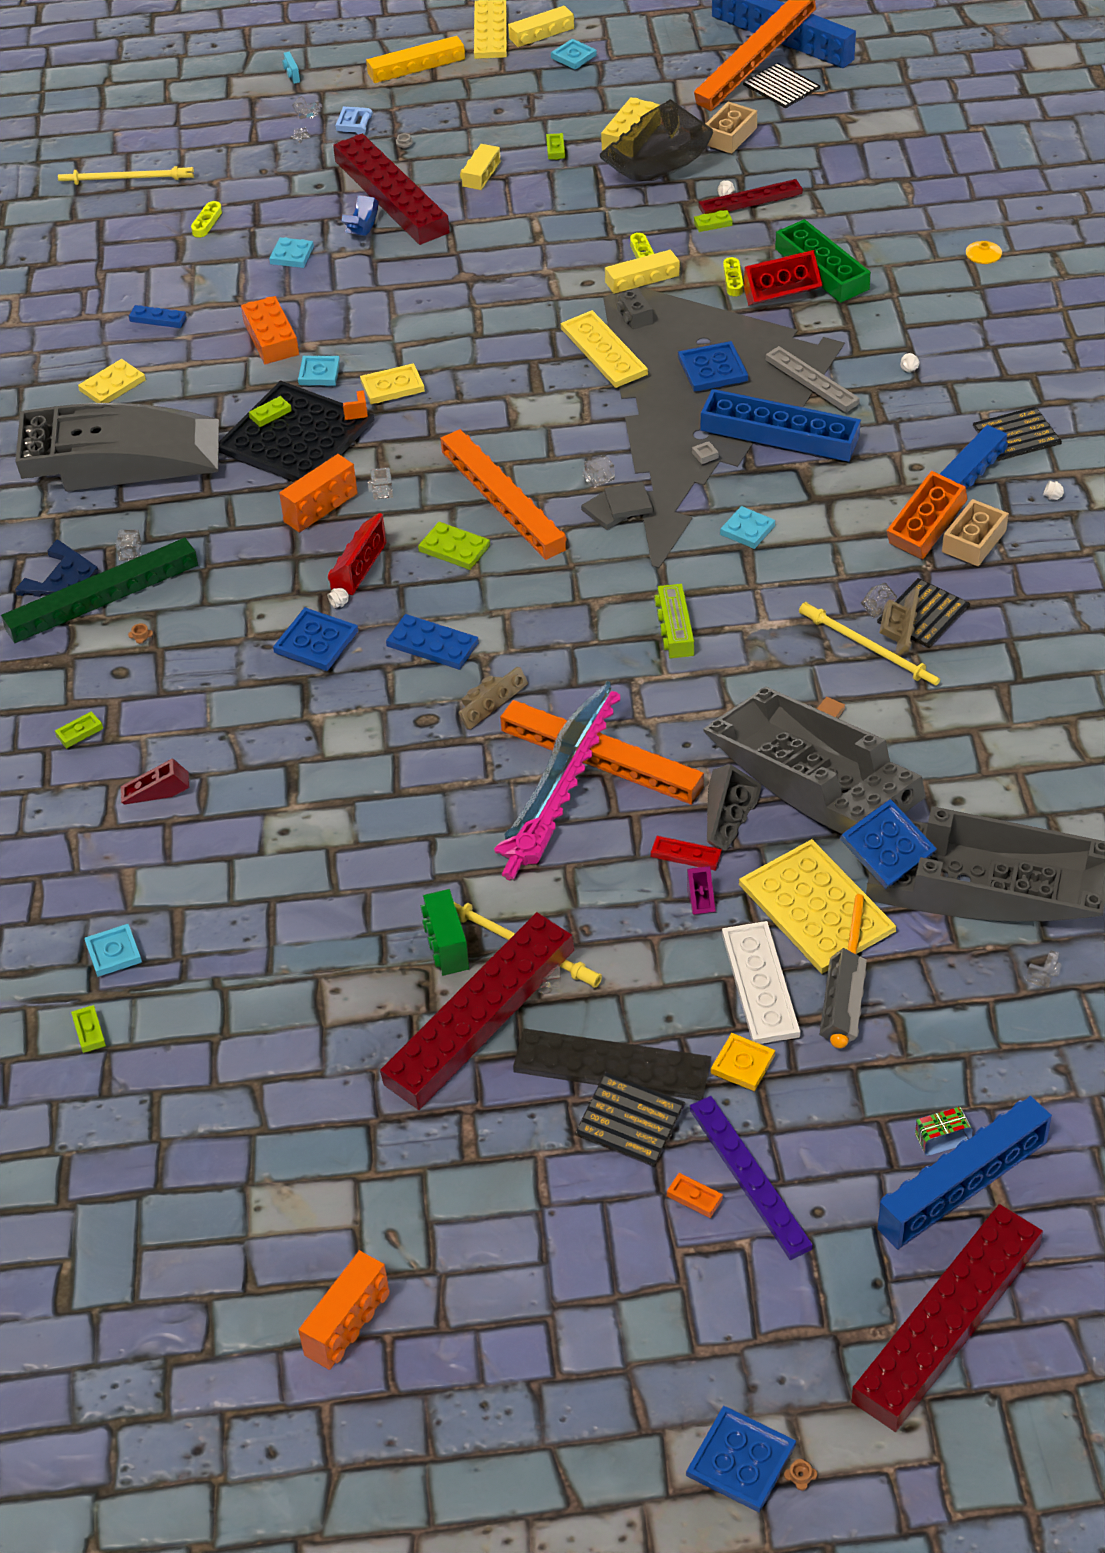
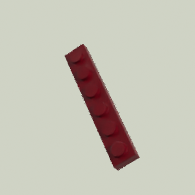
M797 179L699 201V209L702 214L725 210L730 212L801 195L803 188Z

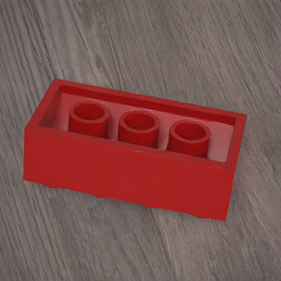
M814 250L744 267V290L748 306L816 290L822 286Z
M378 513L364 522L359 530L355 532L352 541L346 545L342 556L338 557L336 565L328 573L331 590L342 588L349 595H353L386 545L382 513Z

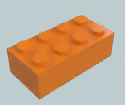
M276 296L266 297L265 299L241 305L243 322L264 365L299 355L297 337Z
M337 454L279 492L284 522L300 533L358 494L354 464L340 454Z
M931 470L886 530L889 543L923 560L968 500L966 487Z
M360 1250L357 1252L298 1329L304 1356L328 1370L335 1363L341 1361L350 1342L356 1341L365 1322L371 1321L375 1309L380 1303H384L389 1295L390 1290L384 1263Z

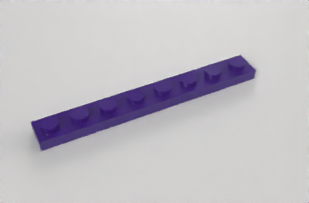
M709 1096L691 1104L690 1112L789 1260L811 1251L813 1244L713 1097Z

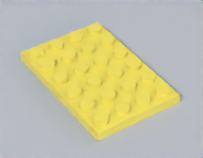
M813 839L739 879L741 888L821 974L828 971L829 961L833 955L842 948L848 949L855 895L861 894L864 896L856 954L896 932V925Z

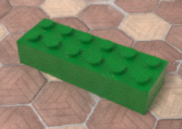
M805 219L776 231L775 250L784 257L814 250L822 282L821 287L840 303L870 290L871 272Z

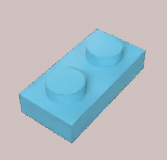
M290 51L285 52L284 60H282L283 68L286 70L288 78H291L294 84L299 83L298 67Z

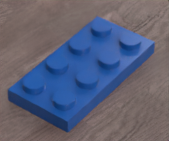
M408 614L403 616L386 640L387 647L458 670L462 668L479 643L477 636Z

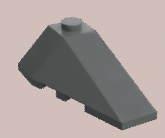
M731 764L713 769L708 786L707 842L718 849H722V852L728 849L738 833V828L747 820L749 811L756 806L762 784Z

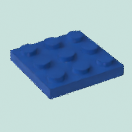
M732 341L678 351V359L694 392L748 381V374Z
M304 607L273 646V650L276 654L328 671L357 634L358 625Z
M891 799L844 832L839 838L885 889L918 866L920 857L928 858L937 850Z
M723 1405L686 1470V1476L760 1513L796 1446V1440Z

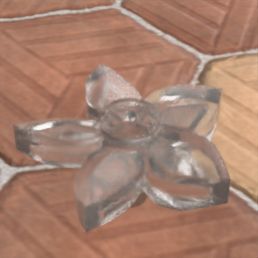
M306 128L294 129V135L290 139L297 138L298 142L301 143L303 139L310 138V134Z

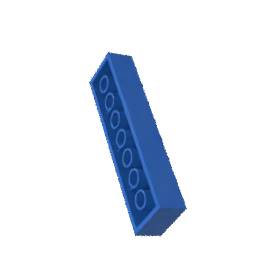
M712 389L701 411L700 430L850 462L860 436L861 419Z
M1029 1096L1024 1101L1019 1100L1010 1111L1005 1114H999L993 1123L978 1129L970 1139L962 1140L956 1149L941 1155L932 1166L924 1167L915 1178L904 1181L898 1190L893 1193H887L880 1201L877 1229L899 1250L1045 1145L1048 1139L1052 1115L1032 1096Z

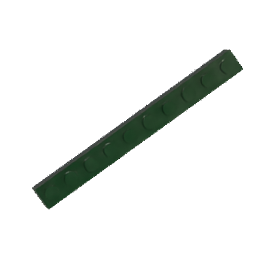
M186 538L177 540L1 614L4 628L14 644L199 566L196 551Z

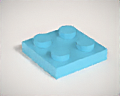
M575 39L569 40L551 52L552 59L572 69H577L597 56L596 49Z
M280 237L269 258L270 264L304 268L314 248L313 241Z
M303 356L298 377L299 385L336 386L340 357Z
M741 506L722 526L720 535L755 549L775 527V520Z
M129 924L84 938L97 977L142 963Z

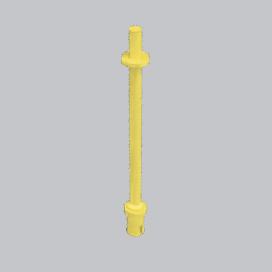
M174 166L171 170L79 174L77 169H74L73 174H58V181H74L75 185H78L80 180L172 177L175 180H179V178H194L193 173H188L194 172L193 167L178 168V166Z
M807 602L802 603L799 613L813 620L814 624L819 625L823 623L912 672L913 679L916 681L922 678L935 686L939 684L940 678L927 672L925 664L921 663L916 666L827 617L826 611L823 609H817Z
M454 902L460 922L464 923L470 920L507 940L515 934L473 912L472 904L467 903L463 907ZM565 960L559 966L569 971L573 979H580L594 988L601 982L602 974H598L585 967V964L582 962L574 964Z

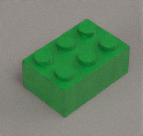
M450 889L423 895L424 904L420 905L423 917L422 924L424 932L428 933L429 936L427 940L430 950H433L434 953L433 961L435 968L440 967L442 976L469 970L466 939Z

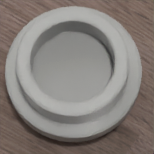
M402 133L397 136L396 145L398 147L406 149L412 145L413 140L409 134Z

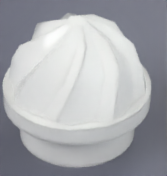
M722 181L717 191L719 196L733 194L735 188L732 182Z
M912 353L905 354L901 358V368L908 373L915 372L919 366L918 357Z
M1049 481L1043 495L1048 497V500H1058L1063 496L1064 490L1058 481Z
M334 588L327 595L330 604L334 608L339 606L342 608L348 602V593L342 588Z

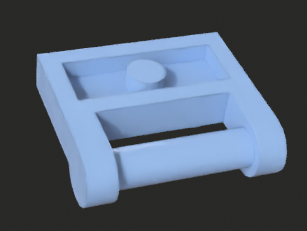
M343 106L335 125L336 131L365 134L367 122L373 114L372 110L369 108ZM362 116L360 124H356L358 117Z

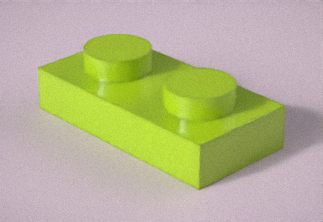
M563 133L546 134L548 159L558 160L565 158Z
M727 210L694 216V224L698 232L729 227L733 223Z
M279 396L250 411L249 416L259 427H262L292 410L291 405Z
M91 711L55 730V735L67 749L101 731L103 725Z
M94 1005L72 1011L71 1014L82 1052L85 1053L106 1046Z

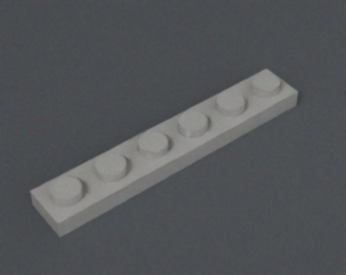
M780 346L766 354V361L842 411L848 412L859 405V397Z

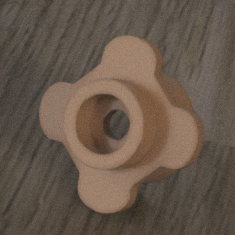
M139 623L132 627L128 636L135 639L136 643L141 644L148 637L153 636V631L148 630L147 625Z
M796 1459L790 1469L785 1471L784 1477L787 1481H792L796 1488L802 1491L807 1489V1484L811 1480L817 1478V1471L811 1468V1465L803 1459Z

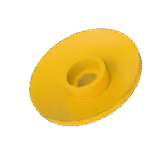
M976 241L968 245L966 256L969 260L978 264H991L1001 258L1002 250L993 242Z

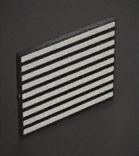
M780 63L772 65L743 82V85L785 109L819 90L821 87L819 84Z

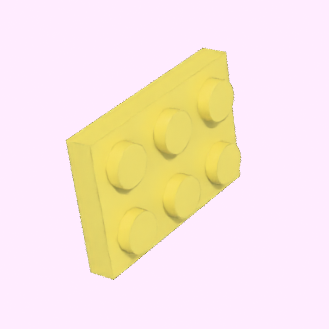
M120 359L80 383L78 387L80 392L96 403H109L146 379L145 374L123 359Z
M414 363L360 376L361 384L370 404L425 392L424 384Z

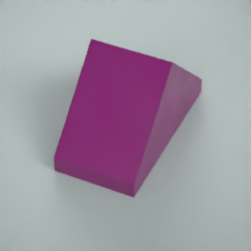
M710 866L687 869V891L692 914L716 912Z

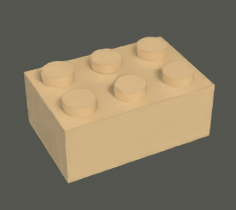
M728 101L702 127V144L732 154L757 129V110Z
M972 499L944 533L942 552L979 566L1006 532L1009 513Z

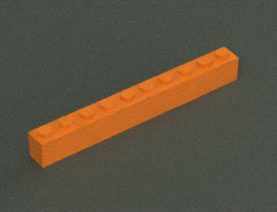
M788 0L711 76L694 91L696 104L712 111L816 10L815 0Z
M459 429L440 438L442 453L545 560L566 551L565 542L567 539L565 533L560 531L551 519L549 520L543 511L534 505L531 498H527L521 488L517 487L511 478L506 476L501 468L496 466L491 458L485 455L481 448L472 442L469 435H466Z
M515 700L510 703L500 716L501 730L503 732L570 758L574 757L589 731L588 728L582 725L575 724ZM601 732L597 733L599 743L590 747L592 757L583 761L585 764L691 805L704 788L703 772L661 757L658 754L648 752L637 746L627 744L619 739H614Z

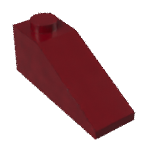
M172 758L120 787L121 803L126 805L173 797L190 788L189 772Z

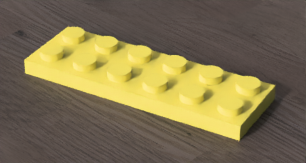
M506 0L475 1L474 59L507 57Z
M593 310L560 323L561 330L615 388L648 375V368Z

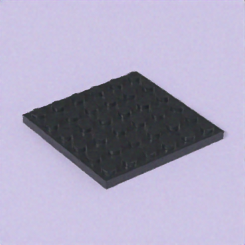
M280 380L250 411L279 396L291 405L292 411L262 427H259L250 418L248 412L219 441V453L296 482L335 455H342L374 421V414L367 412L368 417L345 420L343 403Z

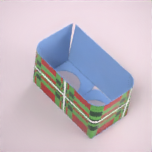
M960 1106L916 1119L915 1135L927 1156L956 1148L962 1140L972 1137L973 1129Z

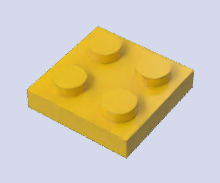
M731 1033L711 1067V1074L755 1092L775 1057V1050Z

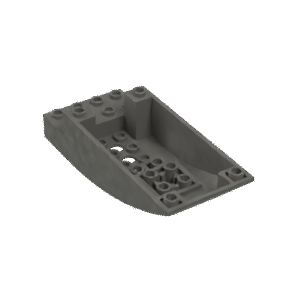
M86 403L20 411L15 462L21 479L60 474L65 491L218 472L219 419L173 408L128 403Z
M766 686L703 728V731L716 745L763 786L802 813L841 834L890 799L905 813L926 798L922 776L890 762L885 739ZM849 789V791L846 793L841 792L843 790Z
M932 806L928 823L911 821L937 848L935 853L928 858L920 857L918 866L887 889L870 873L866 895L874 902L922 912L971 919L1054 921L1103 916L1105 906V841ZM941 871H945L948 877H942ZM960 875H966L971 881H961L957 878Z

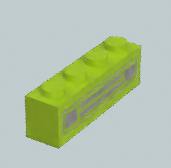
M682 584L658 586V595H654L655 607H659L657 609L658 622L662 621L660 633L661 636H665L663 638L664 651L668 650L669 659L694 656V638Z

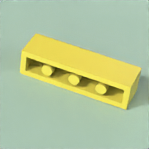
M561 6L508 24L509 39L517 47H521L574 29V14L566 6Z
M670 249L605 267V283L615 294L679 276L680 261Z

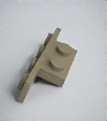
M916 587L906 597L904 606L890 599L884 606L879 633L897 642L895 654L898 656L908 652L912 644L910 638L915 628L913 626L917 616L915 611L920 601L918 597L919 589Z
M521 667L514 668L504 677L488 676L482 680L479 686L467 692V695L461 699L465 707L459 711L466 729H472L528 685Z

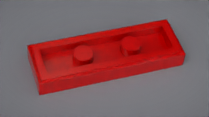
M656 836L651 850V857L695 867L710 866V869L714 871L717 869L722 854V849Z

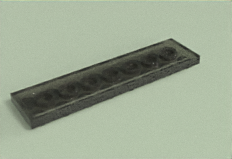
M523 1028L513 1065V1072L600 1085L607 1072L666 1096L700 1101L704 1099L711 1066V1056Z

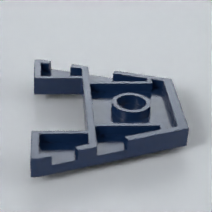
M56 540L47 552L49 557L61 560L60 563L43 583L24 578L15 591L18 596H24V593H32L35 597H41L43 594L54 593L99 573L98 567L60 540Z

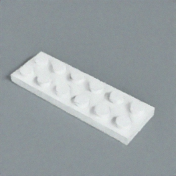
M764 921L722 928V937L751 1040L763 1044L799 1038L800 1029L768 922Z

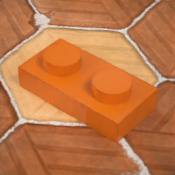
M678 1173L667 1190V1197L709 1218L712 1217L723 1200V1194L681 1173Z

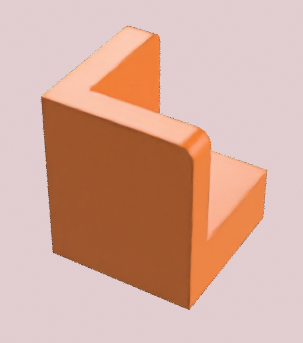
M364 390L356 391L358 401L343 403L345 420L368 417Z

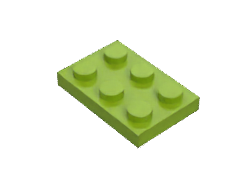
M438 522L418 545L419 552L471 570L490 547V540Z

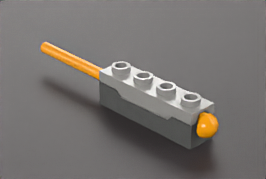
M861 894L855 895L848 949L842 948L829 961L819 1035L830 1040L832 1046L838 1049L844 1048L849 1042L855 1040L859 1034L858 1023L862 1012L863 984L867 973L865 970L867 960L856 954L864 896Z

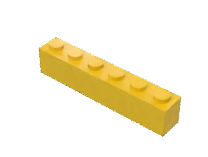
M453 36L366 59L367 72L372 81L378 83L465 60L464 44L458 36Z

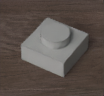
M709 441L692 447V454L701 464L718 458V451Z

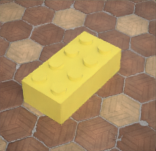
M630 97L601 132L602 150L633 158L661 123V105Z

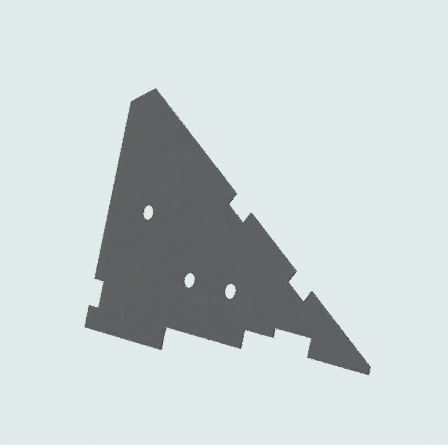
M642 287L630 290L639 289L653 309V324L632 329L625 322L622 313L618 312L616 306L618 294L623 292L611 293L603 297L608 327L648 368V375L619 386L621 399L636 398L639 415L625 416L635 474L650 472L653 491L646 492L652 506V513L642 515L653 567L660 568L693 518L677 513L676 510L694 483L704 485L719 462L738 467L754 443L753 441L707 432L708 437L705 439H697L693 436L694 432L700 430L701 411L711 390L716 389L804 407L813 391L766 361V354L780 346L825 375L845 342L823 337L818 345L793 338L798 331L797 329ZM702 338L710 340V345L732 341L748 374V381L694 392L678 359V351L702 347L696 343L697 340ZM709 441L718 451V458L701 464L692 454V447Z

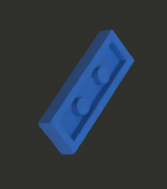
M135 305L129 314L130 322L181 328L187 318L185 311Z

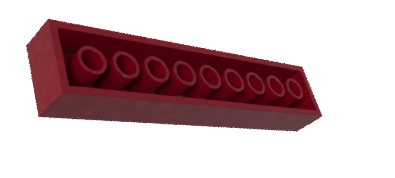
M363 133L333 144L335 162L370 197L377 199L379 206L419 245L450 233L448 215Z
M536 912L380 1069L383 1085L417 1110H420L574 952L572 934Z
M998 1204L854 1384L851 1403L896 1433L1040 1248L1043 1230L1003 1205Z

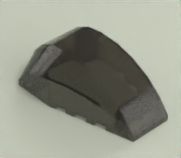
M669 99L641 116L637 124H632L627 133L623 132L617 142L613 141L599 155L603 161L629 179L654 181L679 171L698 158L707 147L713 135V129Z

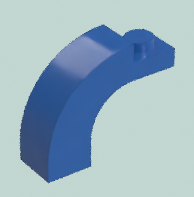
M358 195L353 216L342 215L341 221L346 225L345 233L367 235L374 225L379 201L374 197Z

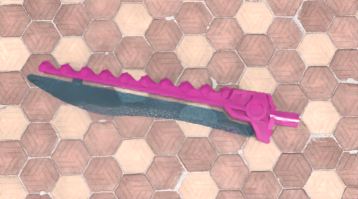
M607 681L603 687L590 696L562 727L557 735L552 754L539 784L512 827L504 834L505 840L494 848L495 853H500L509 859L502 872V876L506 877V880H514L521 864L526 866L539 862L553 834V830H555V822L553 820L563 815V808L560 806L570 800L568 790L578 785V779L575 776L585 771L583 761L592 757L590 747L599 743L597 733L606 729L604 719L613 715L611 705L620 701V694L611 691V682Z

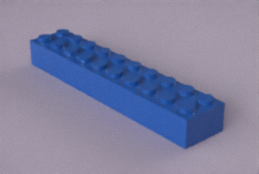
M712 0V17L755 33L785 3L778 0ZM811 14L781 44L844 68L855 59L856 30Z

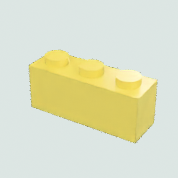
M486 144L479 145L471 159L467 161L464 169L460 172L462 187L483 189L501 162L500 147Z

